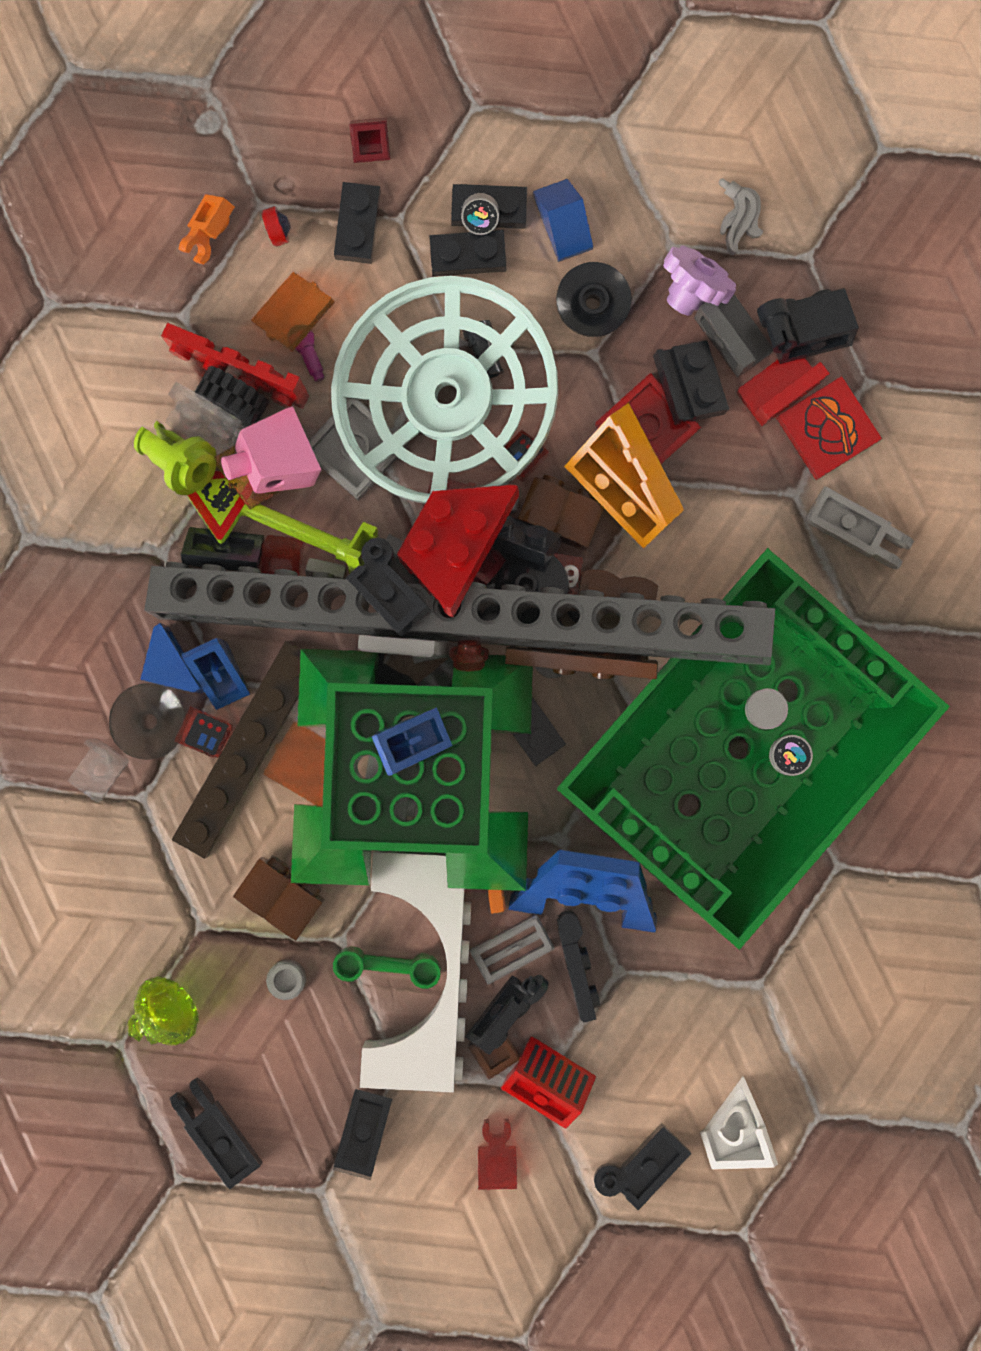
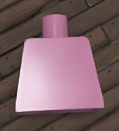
M293 406L242 429L235 444L237 453L222 457L221 459L222 468L228 480L247 475L253 491L256 493L312 487L315 485L321 472L320 465Z

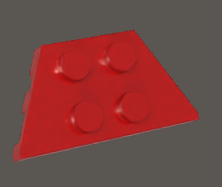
M501 485L432 491L397 553L400 563L410 574L417 577L420 585L428 594L431 593L448 616L454 617L520 495L518 486Z

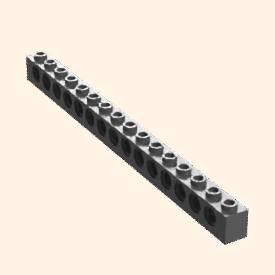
M166 562V567L151 566L144 611L160 620L770 666L775 608H767L766 603L759 601H745L742 603V606L726 605V601L716 598H705L701 600V603L685 602L683 597L673 595L661 596L659 601L644 600V595L638 593H621L620 598L604 597L603 592L596 590H582L580 595L564 594V590L554 587L541 588V592H527L522 586L510 584L502 585L501 590L486 589L487 586L478 582H472L461 602V610L458 615L453 618H445L442 605L431 593L428 594L420 584H410V580L402 578L431 610L401 637L378 612H369L370 603L347 579H337L331 573L312 572L311 577L298 576V573L292 570L276 569L274 574L261 573V570L253 567H238V572L225 571L224 567L213 564H203L202 569H191L188 565L179 562ZM197 585L196 593L191 598L186 599L189 588ZM233 587L234 592L231 598L222 602L223 593L228 588ZM271 590L269 599L263 604H258L261 593ZM308 592L307 601L302 606L295 607L297 596ZM339 595H345L344 605L339 609L332 610L333 600ZM493 605L500 607V613L497 618L492 621L482 620V614L487 607ZM536 608L540 610V615L535 622L531 624L521 622V616L527 609ZM568 611L578 612L580 618L575 625L570 627L560 625V618L564 613ZM616 614L620 617V622L615 628L605 630L599 626L603 616ZM646 617H656L661 621L660 627L651 633L640 630L639 624ZM689 619L697 620L702 625L701 630L692 636L685 635L679 630L680 625ZM735 622L744 631L739 637L729 639L724 637L720 630L726 623Z

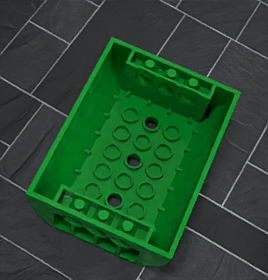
M769 548L761 554L722 600L726 601V605L742 606V603L745 601H759L766 603L767 608H775L771 666L670 658L658 672L657 679H652L556 788L579 811L637 862H640L647 871L739 950L950 707ZM735 622L726 623L720 630L721 634L729 639L739 637L744 631ZM700 624L690 636L697 634L701 630L702 625ZM791 680L794 682L798 693L794 700L787 702L788 714L780 726L773 729H760L749 722L745 714V704L752 693L766 688L778 691L782 681ZM785 735H797L809 743L813 759L810 767L804 773L788 776L777 772L773 768L769 759V752L772 744L778 738ZM737 736L744 738L748 744L747 754L740 759L732 757L728 750L729 742ZM685 794H693L699 803L698 810L691 816L683 815L678 809L679 799Z

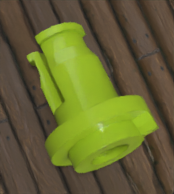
M158 421L154 423L157 435H154L143 426L138 430L134 439V449L140 455H147L153 464L164 471V480L169 489L178 495H189L202 489L209 483L216 469L217 454L216 449L200 436L190 437L185 440L177 433L165 430L163 424Z

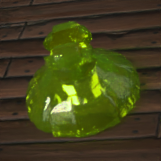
M159 976L151 977L139 986L134 1000V1012L136 1015H133L127 1023V1031L130 1037L139 1042L144 1035L147 1041L150 1042V1045L159 1042L174 1046L187 1042L196 1034L199 1022L198 1011L193 998L189 996L182 986H179L173 980Z

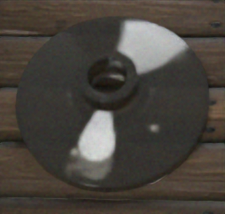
M152 683L138 684L126 689L113 703L109 715V729L116 745L129 756L143 760L160 758L170 753L180 743L186 728V714L179 698L166 687ZM152 714L156 717L157 724L154 728L149 729L145 725V719L148 715Z

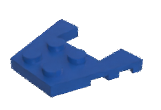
M558 850L538 869L537 877L526 879V891L518 892L514 890L510 895L508 910L542 915L546 899L551 898L557 899L559 903L566 906H577L583 903L596 905L598 909L605 912H616L621 909L624 910L622 913V928L656 932L657 915L656 912L652 911L653 902L651 897L647 896V884L640 862Z

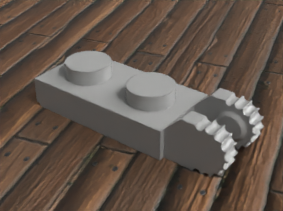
M828 487L821 489L804 522L869 558L873 557L881 564L896 570L900 568L903 561L897 555L879 546L883 538L907 550L911 548L914 542L911 537L890 526L891 522Z

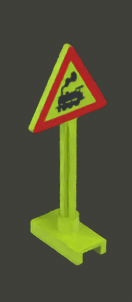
M215 471L205 487L187 495L220 544L225 542L240 517L246 516L335 555L337 560L347 563L349 574L358 566L365 564L361 555L365 543L372 538H379L377 527L363 522L352 540L347 538L340 539L252 501L256 492L253 491L247 475L228 480L224 471Z

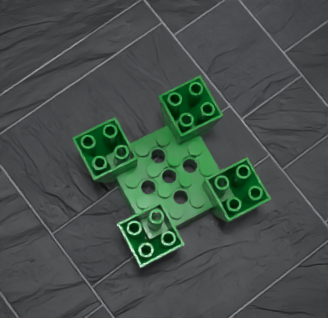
M301 649L298 726L326 727L323 805L294 804L291 883L369 886L371 850L446 853L448 888L526 891L528 812L489 811L492 733L531 734L533 667L505 664L506 655L456 654L451 687L378 684L379 653ZM437 707L453 746L418 762L420 771L412 780L403 779L399 772L388 776L371 736L380 730L402 722L406 717L416 716ZM367 755L373 756L378 762V772L370 779L363 778L358 771L359 761ZM446 758L456 759L461 766L459 777L452 782L444 781L438 773L439 764ZM404 797L412 798L418 805V814L412 821H405L397 814V804Z

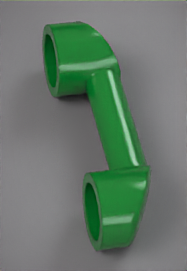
M350 946L340 950L333 961L334 974L340 980L346 982L358 979L363 970L410 974V979L415 986L428 989L438 983L441 974L438 960L428 953L418 954L414 959L365 955L360 948Z

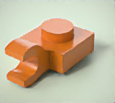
M205 194L187 225L191 230L180 241L179 250L190 253L196 244L198 252L193 261L202 265L207 263L211 256L210 238L216 239L227 228L230 221L229 216L235 206L223 197Z

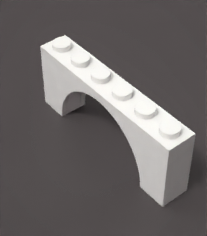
M374 851L371 891L382 892L401 898L419 909L429 919L438 932L444 946L447 960V979L436 1006L415 1027L391 1038L365 1040L362 1047L360 1088L454 1093L455 1081H462L463 1057H456L457 1041L464 1042L465 1018H458L459 1003H466L467 979H460L461 964H468L469 941L462 940L463 925H470L471 902H464L465 889L447 887L446 853Z

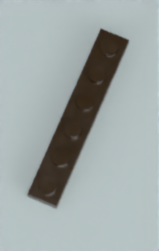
M286 641L284 642L172 838V841L204 859L209 856L299 698L301 649Z

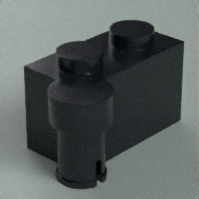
M845 288L835 291L829 289L821 290L811 297L800 300L773 299L765 302L757 309L761 326L767 328L773 346L772 349L777 355L779 364L852 346L859 329Z

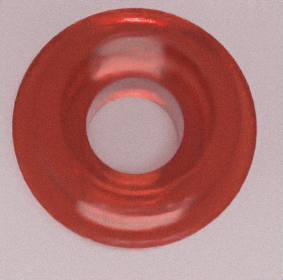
M461 640L457 646L449 650V657L453 660V667L458 670L478 671L485 667V661L489 659V650L482 647L479 641Z

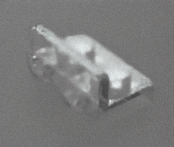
M175 382L168 395L176 405L167 417L166 424L188 438L200 436L216 449V454L221 458L235 454V444L239 432L246 428L244 423L180 383Z

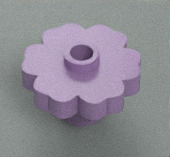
M683 245L680 248L672 247L664 259L663 266L672 273L671 278L674 280L668 289L670 294L667 297V302L681 314L692 315L694 310H698L704 302L719 306L720 303L727 304L736 292V284L728 278L727 271L714 260L704 257L695 249Z

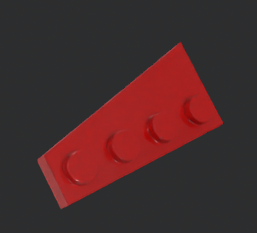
M168 322L162 332L161 337L170 347L168 351L174 356L189 362L191 357L204 363L202 367L205 370L209 366H214L225 373L228 372L238 380L244 381L246 385L252 386L257 392L261 389L271 394L270 399L282 407L289 408L295 405L303 409L309 398L301 378L288 372L284 379V376L274 370L272 365L260 360L257 361L254 367L249 364V359L240 352L228 347H222L220 352L214 350L216 345L209 339Z

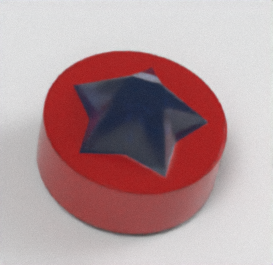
M276 206L263 210L261 213L262 219L272 244L278 247L289 243L288 233L291 225L288 217L279 212Z

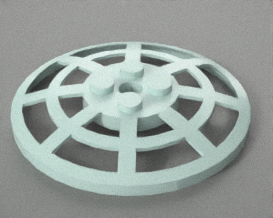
M458 276L429 277L408 283L386 294L369 307L354 324L342 344L335 363L331 384L332 412L336 429L344 448L357 467L372 481L392 494L413 502L426 503L432 491L447 490L449 473H458L472 469L487 462L492 457L506 473L482 487L506 485L520 475L538 454L548 437L554 421L558 401V372L552 348L542 327L531 312L512 295L495 285L474 278ZM445 293V316L421 321L404 332H401L387 317L396 308L414 299L431 294ZM460 293L472 294L491 300L507 309L516 318L500 335L482 322L467 317H460ZM376 326L390 342V345L385 349L376 364L371 384L348 382L350 369L356 353L366 336ZM444 330V348L430 351L422 356L411 344L412 341L427 333ZM460 330L476 333L490 341L492 345L476 359L471 354L459 350ZM526 330L534 338L543 357L547 374V387L526 389L522 366L511 347ZM400 353L411 365L405 375L402 387L383 386L389 367ZM502 356H504L510 367L514 389L492 388L487 371ZM445 386H453L457 390L456 398L449 404L439 403L437 398L440 389ZM347 398L369 400L374 426L383 443L366 455L359 448L351 430L347 413ZM382 401L402 403L404 412L409 419V422L393 435L384 418ZM546 404L544 418L537 436L527 452L517 461L504 446L510 441L518 428L523 415L524 405ZM492 405H513L506 426L496 438L483 424L489 415ZM421 432L423 435L437 440L435 461L418 457L403 446ZM472 434L485 448L469 458L451 462L452 443L455 440L463 439ZM395 454L399 459L412 467L426 472H433L431 492L423 493L401 486L384 476L376 466Z

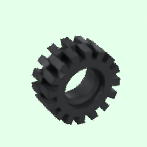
M214 366L208 367L194 392L204 403L246 427L259 422L269 404V400L252 386L246 385L244 381L238 380L230 373H225Z

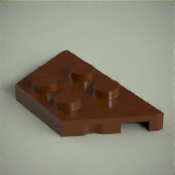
M516 646L506 648L505 664L552 668L554 673L560 675L575 674L576 671L590 672L592 677L598 679H611L615 675L657 679L658 661L648 660V656L531 647L519 648Z

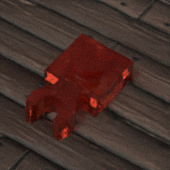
M484 1119L482 1135L485 1141L489 1143V1146H478V1190L517 1189L516 1146H505V1143L511 1136L510 1120L504 1119V1130L502 1133L493 1134L489 1129V1119Z

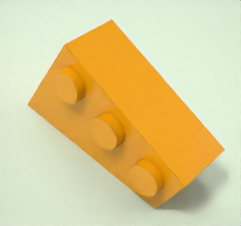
M629 403L610 415L564 466L643 549L684 511Z

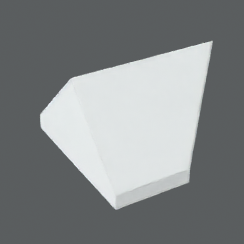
M742 1076L705 1129L700 1132L712 1169L774 1168L778 1165L765 1123L745 1078Z

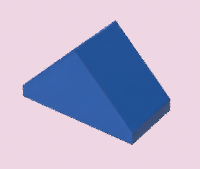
M568 179L533 191V197L558 262L593 250L583 198Z
M162 623L154 626L140 680L198 694L204 692L183 660L182 654L185 652L170 627Z
M215 638L182 654L183 660L216 710L250 695L249 688L227 641Z
M437 707L380 730L371 736L388 776L453 746Z

